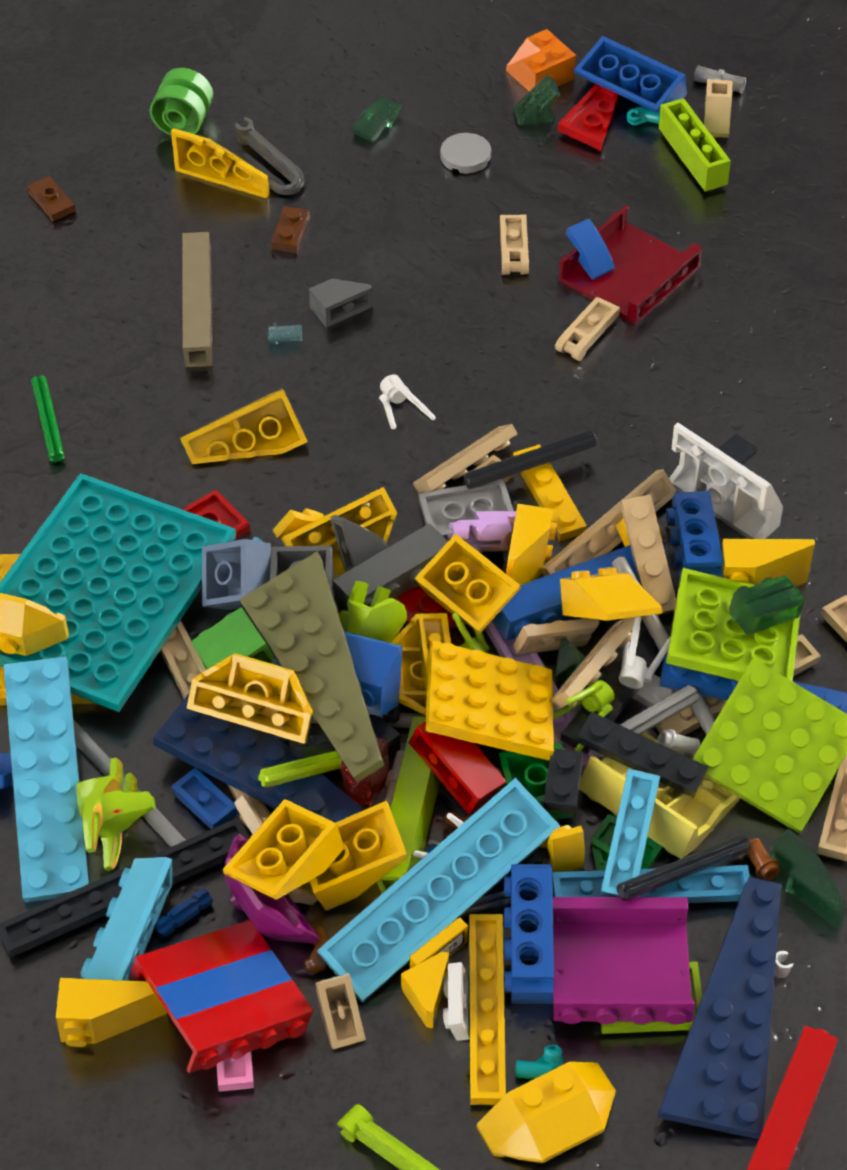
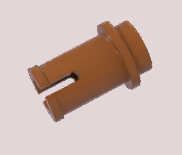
M759 838L748 841L751 848L745 854L756 868L755 874L757 877L770 881L778 876L780 873V863L776 858L771 857Z

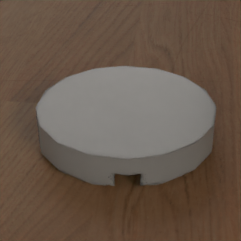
M458 133L448 137L442 143L440 148L441 161L452 171L454 168L458 169L459 173H475L487 166V162L491 159V146L484 137L477 134Z

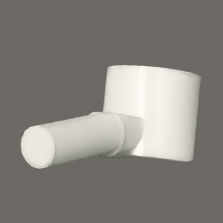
M786 951L776 953L775 977L785 978L793 967V963L789 965L781 964L788 956Z

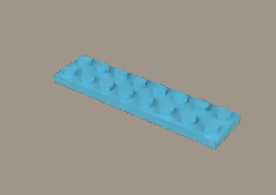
M66 656L4 664L24 903L56 899L89 884L83 819L78 810L76 783L79 782L69 669Z
M515 778L320 947L317 953L337 976L350 974L355 996L363 1003L410 961V955L463 915L498 884L504 876L511 872V864H520L560 825Z

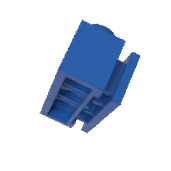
M710 491L675 492L672 497V508H667L666 519L667 526H672L673 528L670 529L671 547L676 546L673 552L674 567H679L680 569L677 571V586H679L683 568L723 577L721 568L723 566V558Z
M511 864V876H504V896H511V907H504V928H511V939L504 940V960H511V971H505V992H511V1004H552L554 955L551 864ZM523 898H532L533 900L527 901ZM525 929H530V930H533L534 932L527 933V932H524L523 930H525ZM524 961H532V962L535 963V964H533V965H525V964L522 963V962H524Z

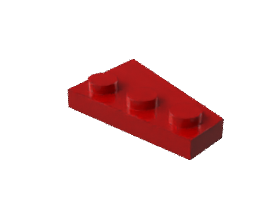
M595 84L558 123V131L601 151L619 99V94Z

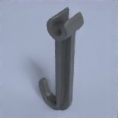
M244 117L245 127L235 123L238 142L251 146L291 182L289 185L283 186L273 180H269V188L282 195L297 193L305 183L304 173L255 130L253 121L250 118Z

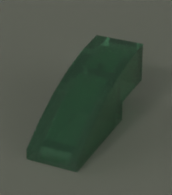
M788 828L772 844L770 851L771 857L779 861L780 871L788 876L786 890L838 930L842 926L846 911L841 893L820 858L801 838Z

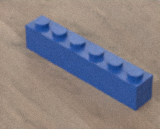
M626 546L520 585L522 588L494 617L492 622L503 638L509 641L518 637L523 626L533 623L537 625L546 624L557 620L575 618L563 615L560 579L570 578L571 572L588 570L590 575L598 574L599 568L613 567L612 562L616 558L624 556L638 580L631 546Z

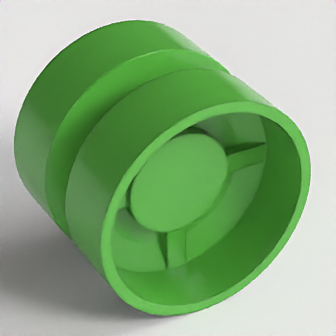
M187 68L170 70L164 76L150 105L152 121L160 130L168 135H171L173 128L196 134L213 100V89L208 80L194 70Z

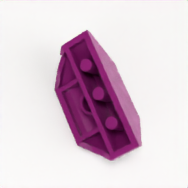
M241 834L234 837L225 860V866L249 839ZM225 874V883L232 892V895L229 896L230 900L240 911L246 913L248 916L246 921L251 920L260 934L274 941L315 944L320 940L288 893L275 900Z

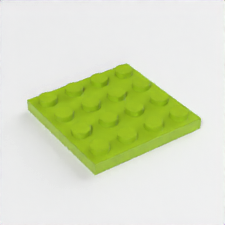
M683 568L679 580L666 663L739 681L752 658L793 682L802 596Z
M752 658L692 759L708 766L704 775L706 778L800 834L847 754V714Z

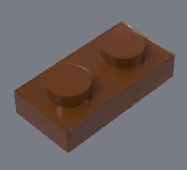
M284 206L271 240V250L298 252L310 219L309 210Z

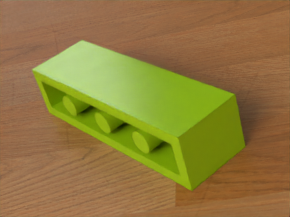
M682 98L661 104L659 130L703 190L708 191L728 185L731 160L686 100Z

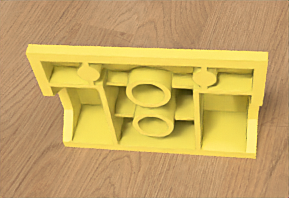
M644 732L643 734H641L642 736L657 742V739H655L648 733ZM592 756L589 758L580 779L579 789L587 794L591 800L600 803L617 817L627 771L631 768L608 757L600 761ZM705 776L694 798L659 782L647 837L663 846L669 854L682 859L702 843L735 806L740 797Z

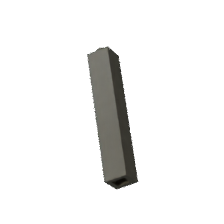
M209 232L182 233L183 355L185 367L213 366L211 246Z

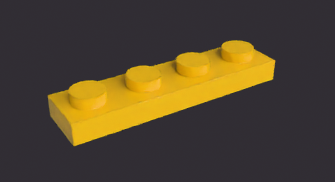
M536 445L514 452L513 456L540 448L541 446ZM550 462L520 472L539 507L553 509L551 521L557 522L555 535L559 542L579 536L587 530L585 521Z

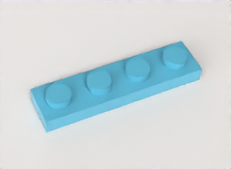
M632 769L627 771L601 888V896L619 897V893L616 891L617 885L639 876L660 780L658 775Z

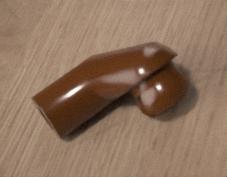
M324 927L313 929L320 940L314 944L315 948L310 953V957L304 960V967L310 974H317L320 970L324 971L328 967L326 962L317 953V950L330 940Z

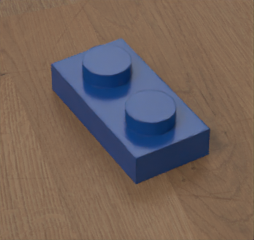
M196 767L171 786L172 793L210 829L226 823L238 814V809L234 802Z

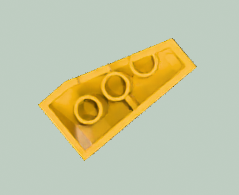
M175 128L171 130L175 171L263 198L269 197V183L266 174L211 139Z
M283 388L180 438L192 464L283 454L308 442Z

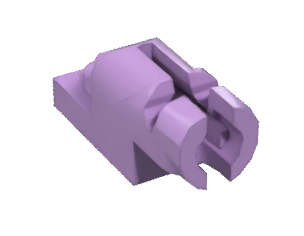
M476 511L475 520L450 522L448 527L452 530L453 535H447V539L449 541L456 533L479 553L509 551L516 511Z

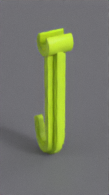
M356 1104L337 1122V1125L343 1128L340 1133L348 1141L354 1142L358 1139L400 1170H440L376 1125L370 1113L359 1104Z

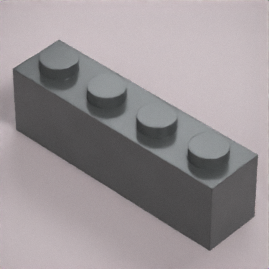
M430 523L335 578L333 580L334 600L344 610H348L347 603L355 581H363L369 584L364 605L370 607L378 586L391 590L389 598L396 600L402 593L412 587L419 586L415 577L448 541Z

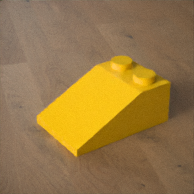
M517 504L506 574L519 585L536 580L542 575L540 568L544 566V562L548 563L551 560L553 545H548V539L554 540L557 522L551 521L553 509Z
M456 533L415 577V580L425 593L450 613H457L463 622L479 633L484 630L522 588Z
M723 539L721 549L723 578L782 592L807 583L815 541L814 539Z
M616 567L599 568L598 574L590 575L588 570L571 572L570 578L560 579L562 612L565 616L608 621L662 613V606L629 573H618Z
M284 799L223 868V872L277 900L324 873L344 850V846L336 823Z
M387 801L336 822L344 850L324 873L310 880L313 893L325 911L357 898L408 857Z
M60 978L56 1022L61 1042H66L69 1046L84 1047L87 1043L96 1044L167 1014V1011L148 982Z

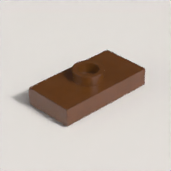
M50 176L27 186L29 195L53 222L76 212L75 204Z

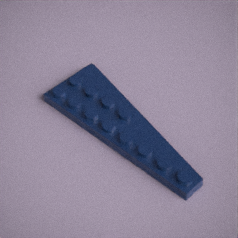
M189 694L153 737L154 746L274 809L286 799L334 823L365 810L322 773L267 788L263 787L261 781H258L261 769L303 758L293 756L290 747L276 735L186 709Z
M749 877L745 882L734 911V916L725 934L721 950L712 968L708 984L704 989L691 1023L690 1031L658 1110L657 1118L754 1139L760 1138L764 1122L781 894L780 883Z

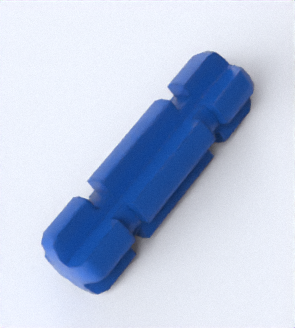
M205 888L198 890L192 895V899L187 898L166 913L167 917L162 916L158 919L154 930L161 938L167 937L175 931L174 928H179L200 913L199 909L202 910L213 903L212 896Z

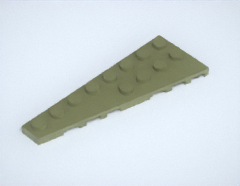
M315 552L239 600L281 666L294 670L313 711V716L358 783L385 765L372 728L369 712L362 695L360 682L355 672L353 659L339 619L337 606L332 596L323 561L318 552Z

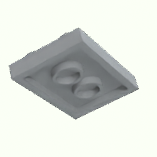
M504 479L496 480L473 489H468L464 485L418 493L425 525L430 523L447 541V535H453L452 530L448 527L450 522L475 520L476 511H514Z

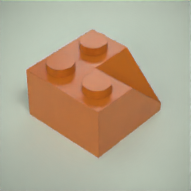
M546 29L526 38L506 66V71L536 97L575 79L576 54Z

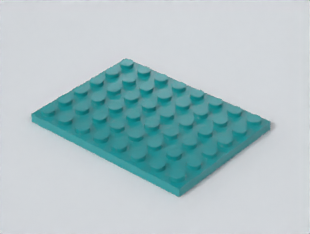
M80 473L0 582V593L28 599L48 608L54 614L60 613L65 615L69 636L67 640L28 656L7 654L0 650V666L4 667V664L66 656L71 694L120 712L202 589V547L234 541L236 529Z

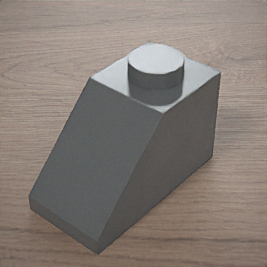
M332 278L309 288L310 309L326 328L373 307V292L370 284Z
M337 515L330 517L345 572L388 548L384 539L373 532Z

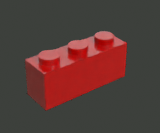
M426 721L416 727L408 743L469 815L483 807L502 790L507 781L503 778L501 771L496 766H493L482 753L477 743L425 731Z

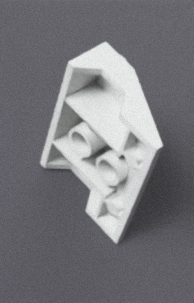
M677 423L674 425L672 450L680 452V461L669 479L677 491H710L714 516L748 539H765L780 526L783 506L770 483L681 424Z

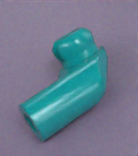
M637 107L629 110L627 113V121L631 125L638 126L646 122L659 124L660 113H656L646 107Z
M550 1044L544 1048V1055L536 1062L516 1060L515 1077L536 1079L562 1065L564 1060L562 1049L558 1045Z

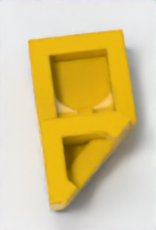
M307 508L302 513L290 510L276 525L273 532L278 539H281L283 536L324 517V515Z

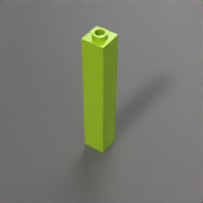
M413 716L390 808L408 857L377 881L382 894L422 859L414 857L413 852H424L440 780L408 743L416 727L426 721V717Z

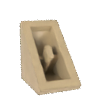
M350 974L317 982L318 1008L332 1049L366 1040Z

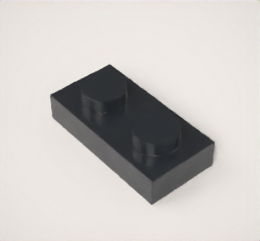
M554 749L553 755L550 756L543 802L545 810L576 813L584 752Z

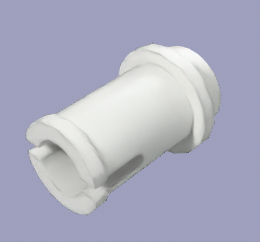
M673 729L661 731L657 739V743L690 758L694 757L700 747L699 739L676 734Z

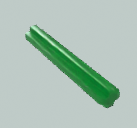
M43 375L39 377L34 376L31 381L49 460L52 463L62 462L65 456L47 379Z

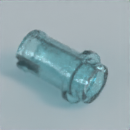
M273 323V326H268L269 343L274 342V345H278V342L302 341L301 324L277 326L276 323Z

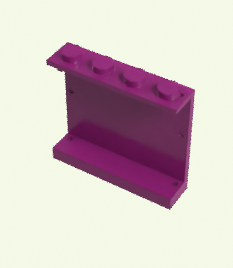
M553 897L554 1021H563L567 1024H576L580 1021L599 1022L601 1024H612L614 1022H633L636 1024L668 1022L675 1025L692 1022L695 1000L691 999L686 926L688 898L634 897L627 901H622L619 897Z

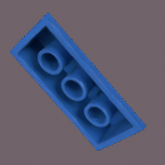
M604 36L598 40L574 69L575 74L656 113H660L661 104L682 99L687 95L685 74Z
M344 632L369 714L381 717L399 705L403 646ZM274 655L273 664L281 666V664Z

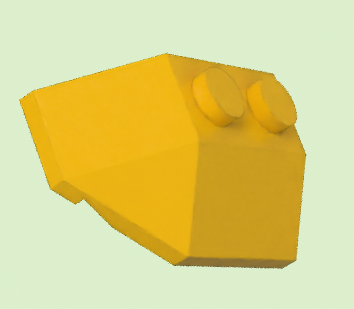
M382 487L283 536L281 539L285 546H332L334 578L344 574L345 570L330 517L337 515L382 537L387 543L397 512L385 488Z
M0 593V650L7 654L28 656L67 640L69 632L65 615L60 613L54 614L48 608L28 599Z
M447 613L416 614L410 623L391 642L392 644L403 646L399 703L426 715L429 648L432 640L451 643Z
M236 653L192 678L186 708L303 744L307 743L313 711L294 670Z
M567 1062L508 1092L476 1124V1127L493 1156H507L517 1160L544 1163L605 1131L616 1090L598 1063Z

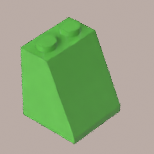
M242 607L227 614L223 620L210 629L204 630L197 638L191 641L207 669L234 653L273 664L274 653Z

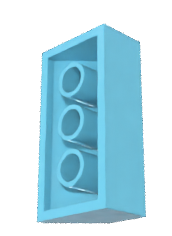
M167 857L135 858L131 868L124 869L119 882V887H122L118 898L113 897L110 901L106 916L110 918L106 928L100 927L96 934L93 946L97 947L92 959H86L81 971V977L84 979L129 981L128 976L136 956L144 954L155 923L159 918L173 884L172 859Z

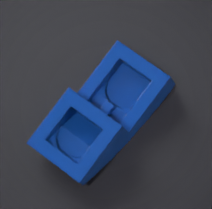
M589 218L567 229L566 236L580 253L578 262L592 280L606 275L615 269L602 237Z

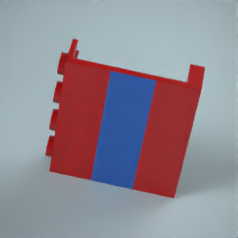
M251 920L136 956L128 976L129 981L148 982L193 1051L186 1069L188 1073L200 1069L208 1070L218 1063L231 1058L239 1059L250 1051L259 1048H269L276 1042L289 1037L297 1038L307 1030V1025L314 1011Z

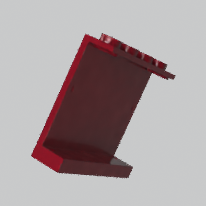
M625 205L618 212L613 213L610 219L602 226L596 228L609 251L615 269L606 275L592 280L578 262L580 253L575 248L569 254H565L559 262V281L591 300L599 297L620 307L619 316L636 325L701 267L703 247L693 243L683 253L628 223L629 206Z

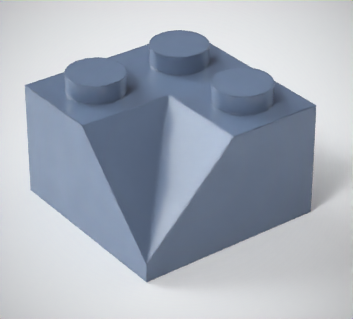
M242 539L203 546L202 606L224 610L244 608L239 599L270 581L271 543Z

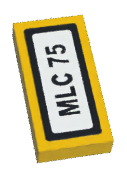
M457 918L410 955V968L442 951L448 952L449 956L467 943L468 925L461 918Z

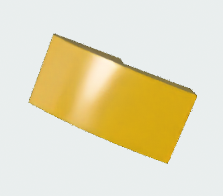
M569 825L555 829L549 835L547 849L550 855L549 864H551L552 872H568L584 868L585 846L582 826L571 828Z

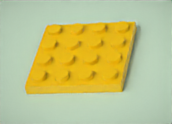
M432 640L429 648L425 731L550 761V756L554 752L553 703L550 701L553 698L552 669L515 661L508 657L503 658L487 654L480 650H471L455 646L451 643Z

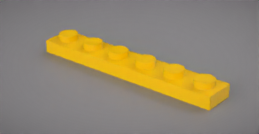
M469 914L470 1105H496L506 1095L503 914Z

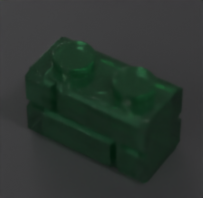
M786 575L775 579L768 577L758 585L749 588L747 586L738 588L733 593L728 610L732 618L739 622V626L745 634L751 635L799 618L805 603V597L797 588H794V584Z

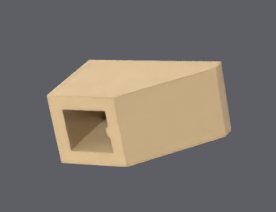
M707 79L704 126L715 138H729L733 81Z

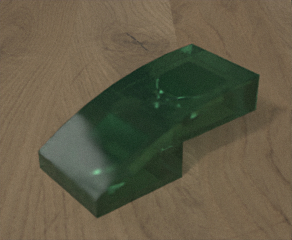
M381 96L362 113L351 129L354 134L375 143L385 126L389 128L392 126L403 106Z

